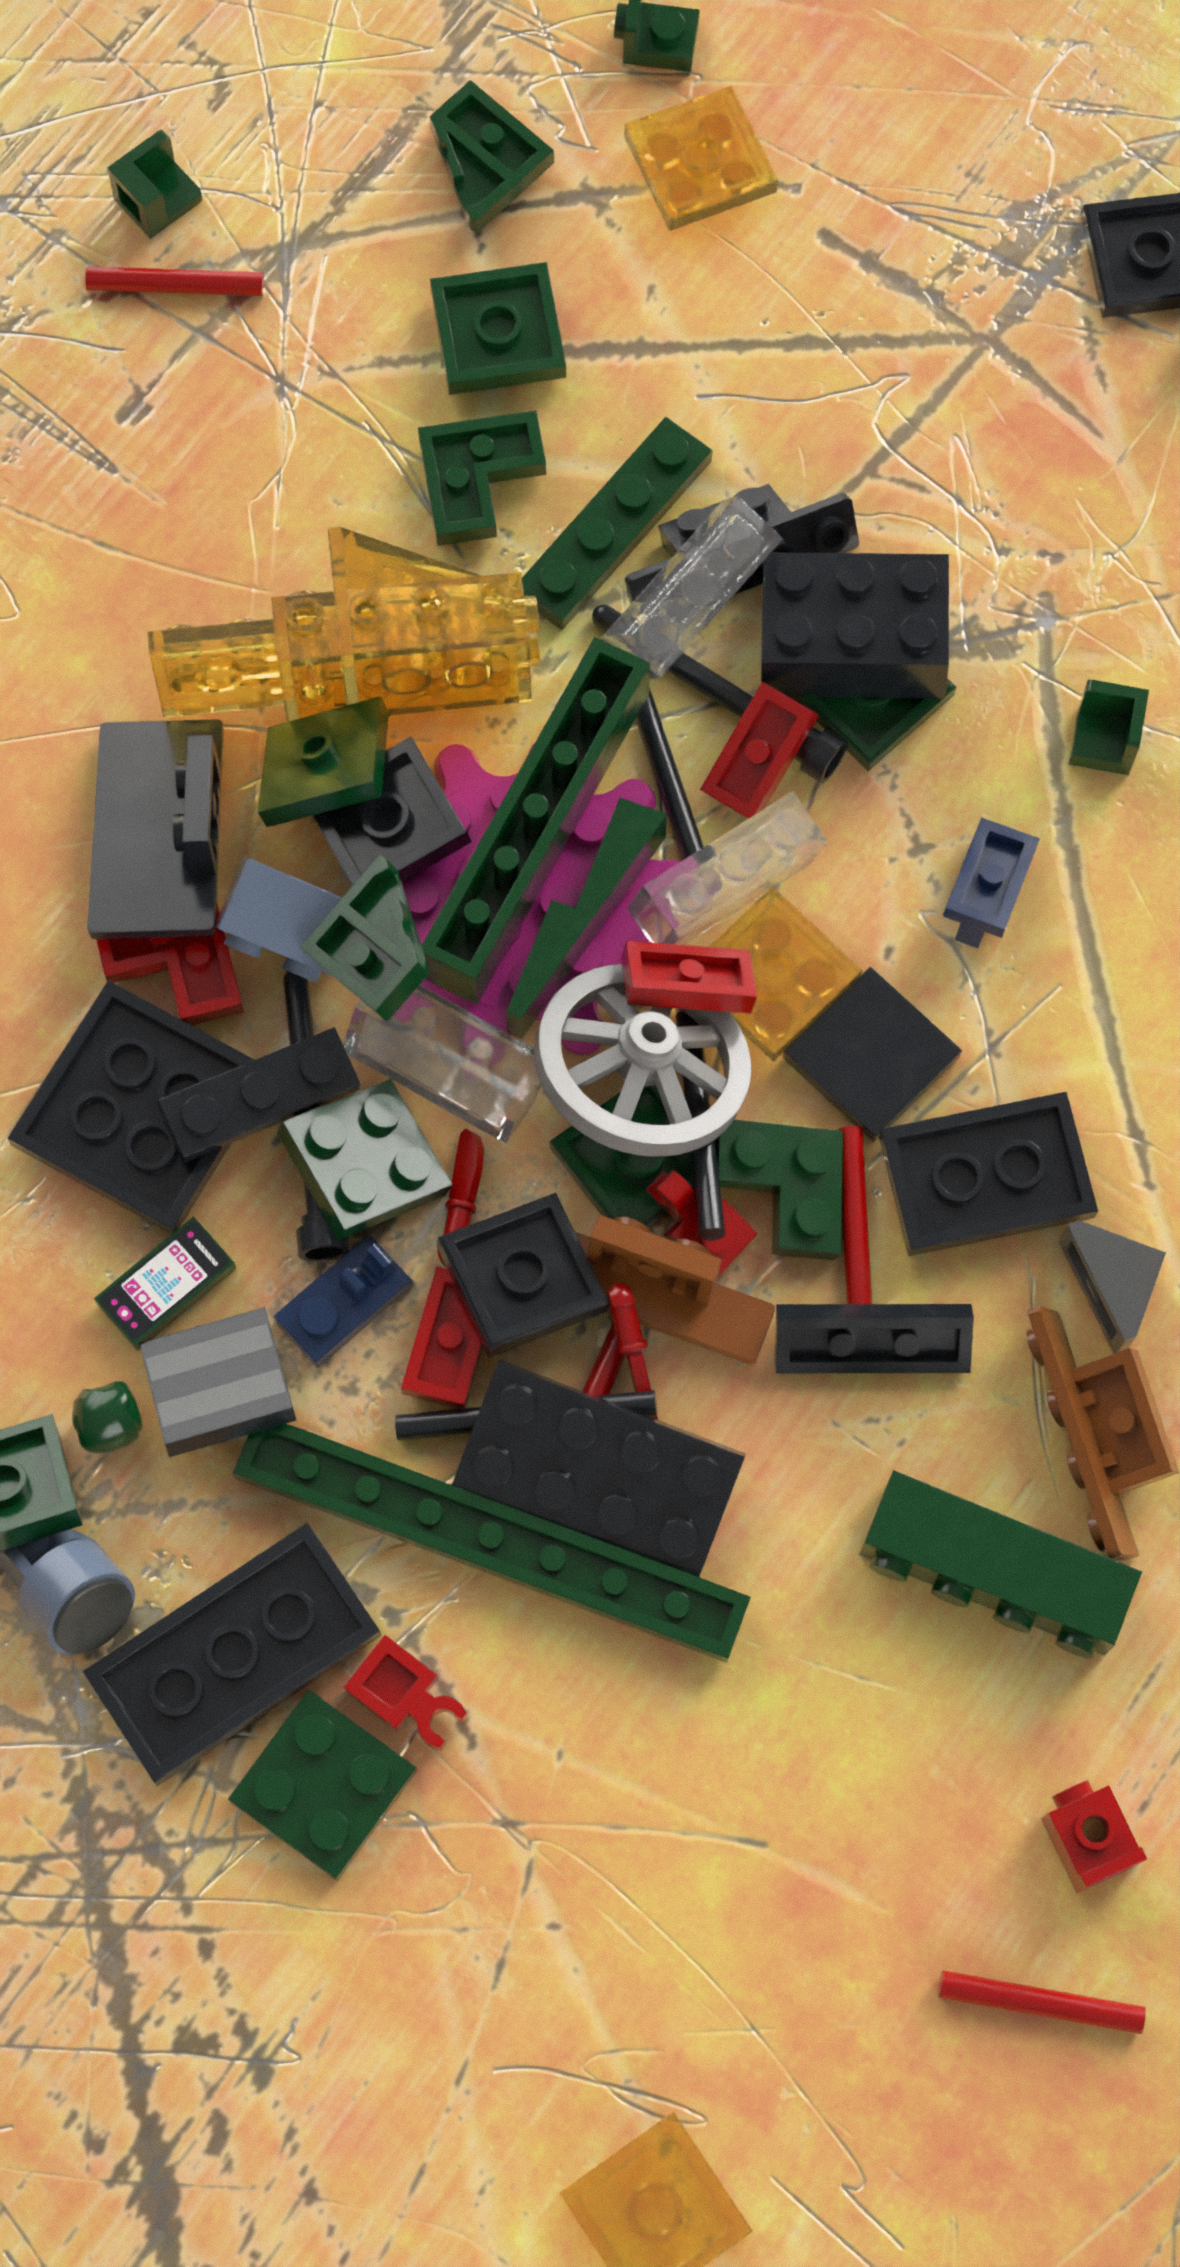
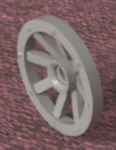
M622 964L608 965L587 971L570 980L553 996L542 1016L535 1038L534 1060L541 1086L552 1105L563 1118L581 1133L600 1144L621 1152L658 1157L679 1155L699 1149L718 1138L732 1124L749 1089L751 1057L744 1034L730 1012L678 1008L700 1025L676 1027L669 1018L672 1008L652 1007L651 1011L640 1013L633 1005H627V999L622 996L626 995ZM596 1000L619 1024L570 1017L583 1006ZM561 1039L611 1045L613 1047L567 1070L561 1050ZM716 1047L722 1060L724 1076L685 1049ZM617 1070L625 1078V1082L614 1111L611 1114L590 1100L580 1089ZM675 1070L715 1097L717 1101L701 1115L692 1118ZM656 1085L670 1124L649 1125L632 1122L631 1119L643 1087Z

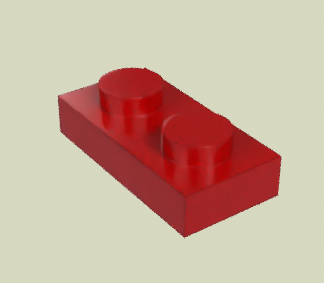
M762 682L700 790L749 820L757 822L819 714Z
M626 941L621 963L627 1005L752 1013L757 999V991L749 950Z
M436 1266L401 1391L404 1395L462 1409L467 1404L483 1345L448 1269Z

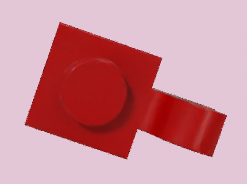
M672 1170L669 1174L665 1171L661 1172L645 1189L651 1198L676 1220V1223L664 1236L674 1242L678 1239L695 1241L706 1247L712 1256L721 1258L718 1276L758 1234L721 1196L726 1234L723 1238L715 1241L701 1239L695 1192L689 1183L675 1170Z

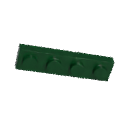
M665 416L515 585V596L563 630L712 462L713 450Z

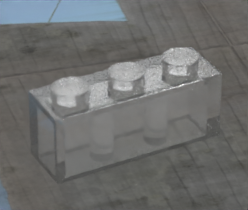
M739 496L722 500L601 638L613 646L650 662V679L661 678L783 538Z
M792 791L643 885L627 907V910L651 943L686 945L809 866L827 845L828 840Z
M422 985L416 988L388 1022L361 999L354 1007L343 1044L348 1055L505 1144L509 1141L534 1104L541 1087L535 1066L534 1049Z

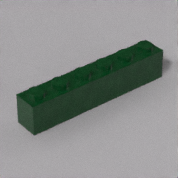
M593 638L421 945L430 972L424 980L478 1005L649 695L650 662L601 639Z

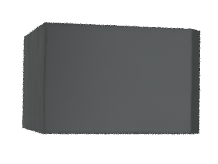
M1078 1220L1067 1225L1059 1244L1113 1353L1128 1349L1137 1336L1166 1252Z

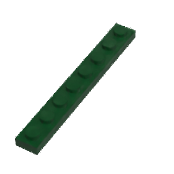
M287 1423L249 1434L233 1471L235 1479L726 1663L728 1662L751 1598L748 1595Z

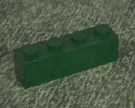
M893 1470L859 1555L870 1559L869 1567L882 1576L900 1582H906L908 1575L933 1585L931 1593L943 1601L960 1607H968L970 1601L995 1610L993 1619L1000 1624L1025 1633H1030L1032 1626L1057 1636L1055 1644L1061 1649L1084 1658H1093L1095 1652L1105 1656L1115 1646L1142 1571L895 1470Z

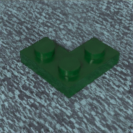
M536 410L418 428L419 444L437 546L497 537L489 483L546 475V459Z
M734 1120L725 1132L715 1139L720 1187L773 1193L772 1254L825 1260L836 1259L841 1254L843 1131Z

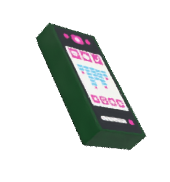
M193 1216L98 1294L94 1300L138 1351L140 1349L139 1343L154 1338L237 1268L234 1261Z

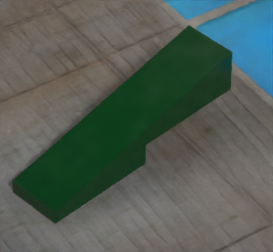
M619 798L576 908L554 900L550 902L506 1012L507 1034L522 1039L666 838L667 813Z

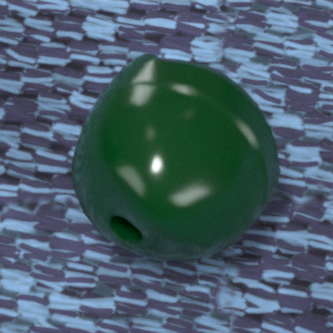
M114 1381L102 1387L83 1389L73 1402L72 1423L77 1432L79 1443L86 1451L92 1453L113 1452L122 1447H127L138 1439L143 1427L142 1418L136 1399L125 1382Z

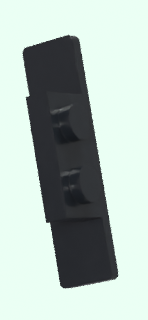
M768 483L758 488L741 490L734 497L703 509L688 510L678 518L658 525L662 545L672 558L630 573L625 577L634 622L646 629L763 584L764 552L844 553L855 549L859 545V537L851 498L846 493H840L791 512Z

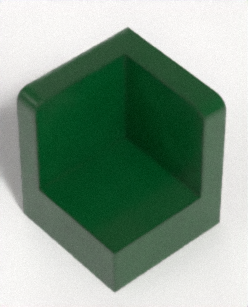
M163 130L157 131L107 167L114 200L150 239L203 200L201 189L175 162L171 138Z
M1088 680L1077 709L1068 764L1129 775L1140 748L1149 690L1098 680Z

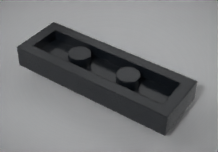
M333 1027L158 1100L157 1106L181 1160L185 1163L359 1090L361 1083L337 1030Z
M776 1304V1374L971 1373L974 1324L972 1305Z

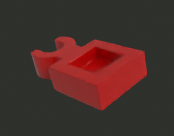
M386 1635L381 1638L343 1687L346 1693L396 1732L408 1717L412 1718L417 1722L422 1740L435 1750L442 1751L446 1746V1741L431 1729V1721L434 1716L446 1712L462 1723L467 1718L465 1708L456 1699L448 1696L433 1697L428 1693L438 1680V1675Z

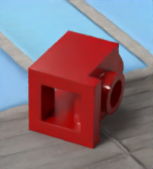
M1089 1780L1052 1797L1057 1809L1047 1813L1042 1818V1821L1076 1893L1130 1870L1147 1860L1142 1847L1138 1846L1109 1785L1094 1792ZM1095 1818L1102 1823L1105 1829V1837L1102 1842L1094 1843L1086 1839L1082 1831L1085 1819Z

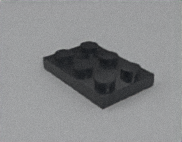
M1067 1091L880 1130L879 1140L908 1256L1074 1223L1078 1220L1093 1219L1098 1213Z

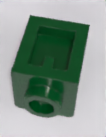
M629 0L628 4L618 3L614 38L624 40L623 64L691 72L700 10L644 3L643 0Z

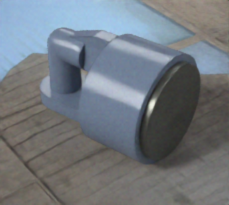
M70 1529L0 1551V1565L19 1589L18 1601L20 1609L55 1651L65 1655L92 1651L112 1639L126 1623L135 1599L133 1584L94 1539L74 1529Z

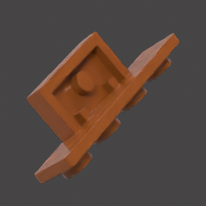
M599 1214L590 1237L575 1232L606 1297L607 1291L616 1283L621 1282L631 1287L641 1325L746 1364L752 1365L757 1361L774 1316L775 1306L769 1302L717 1284L722 1259L712 1256L706 1247L692 1240L678 1239L674 1242L652 1234L644 1224L628 1217L611 1219ZM608 1306V1313H611L610 1306Z
M1042 1306L1028 1310V1316L1032 1328L1026 1332L1028 1345L1036 1362L1040 1366L1045 1365L1052 1386V1389L1047 1391L1048 1406L1056 1423L1060 1427L1065 1426L1073 1449L1067 1453L1069 1470L1077 1486L1080 1489H1086L1093 1513L1087 1516L1088 1527L1093 1541L1100 1551L1106 1550L1110 1559L1127 1561L1139 1556L1120 1494L1179 1473L1139 1352L1136 1349L1128 1348L1077 1367L1059 1313Z

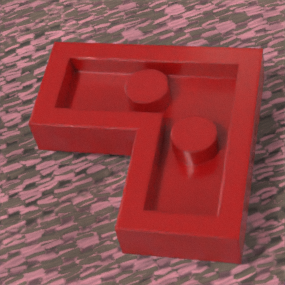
M218 903L216 907V921L220 914ZM217 927L215 933L211 936L96 939L106 981L109 980L112 983L169 970L179 1016L182 1021L194 1025L244 1013L229 948L224 944L226 939L225 932Z

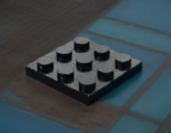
M108 980L7 1139L14 1148L173 1234L184 1222L232 1143L183 1163L157 1106L158 1100L244 1065L254 1059Z

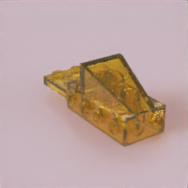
M340 526L327 528L334 591L317 593L310 590H301L289 596L271 597L273 619L238 618L226 624L196 627L188 624H178L168 627L166 630L147 631L149 655L163 718L284 705L286 719L289 722L381 696L388 708L389 716L532 701L530 667L541 666L536 595L524 596L521 572L483 576ZM501 663L506 668L502 671L494 672L492 664ZM431 670H443V676L432 678ZM379 675L382 682L370 684L366 680L371 676Z

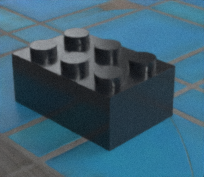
M764 552L761 683L764 682L789 697L817 695L818 697L841 698L860 696L862 698L945 699L949 668V554Z

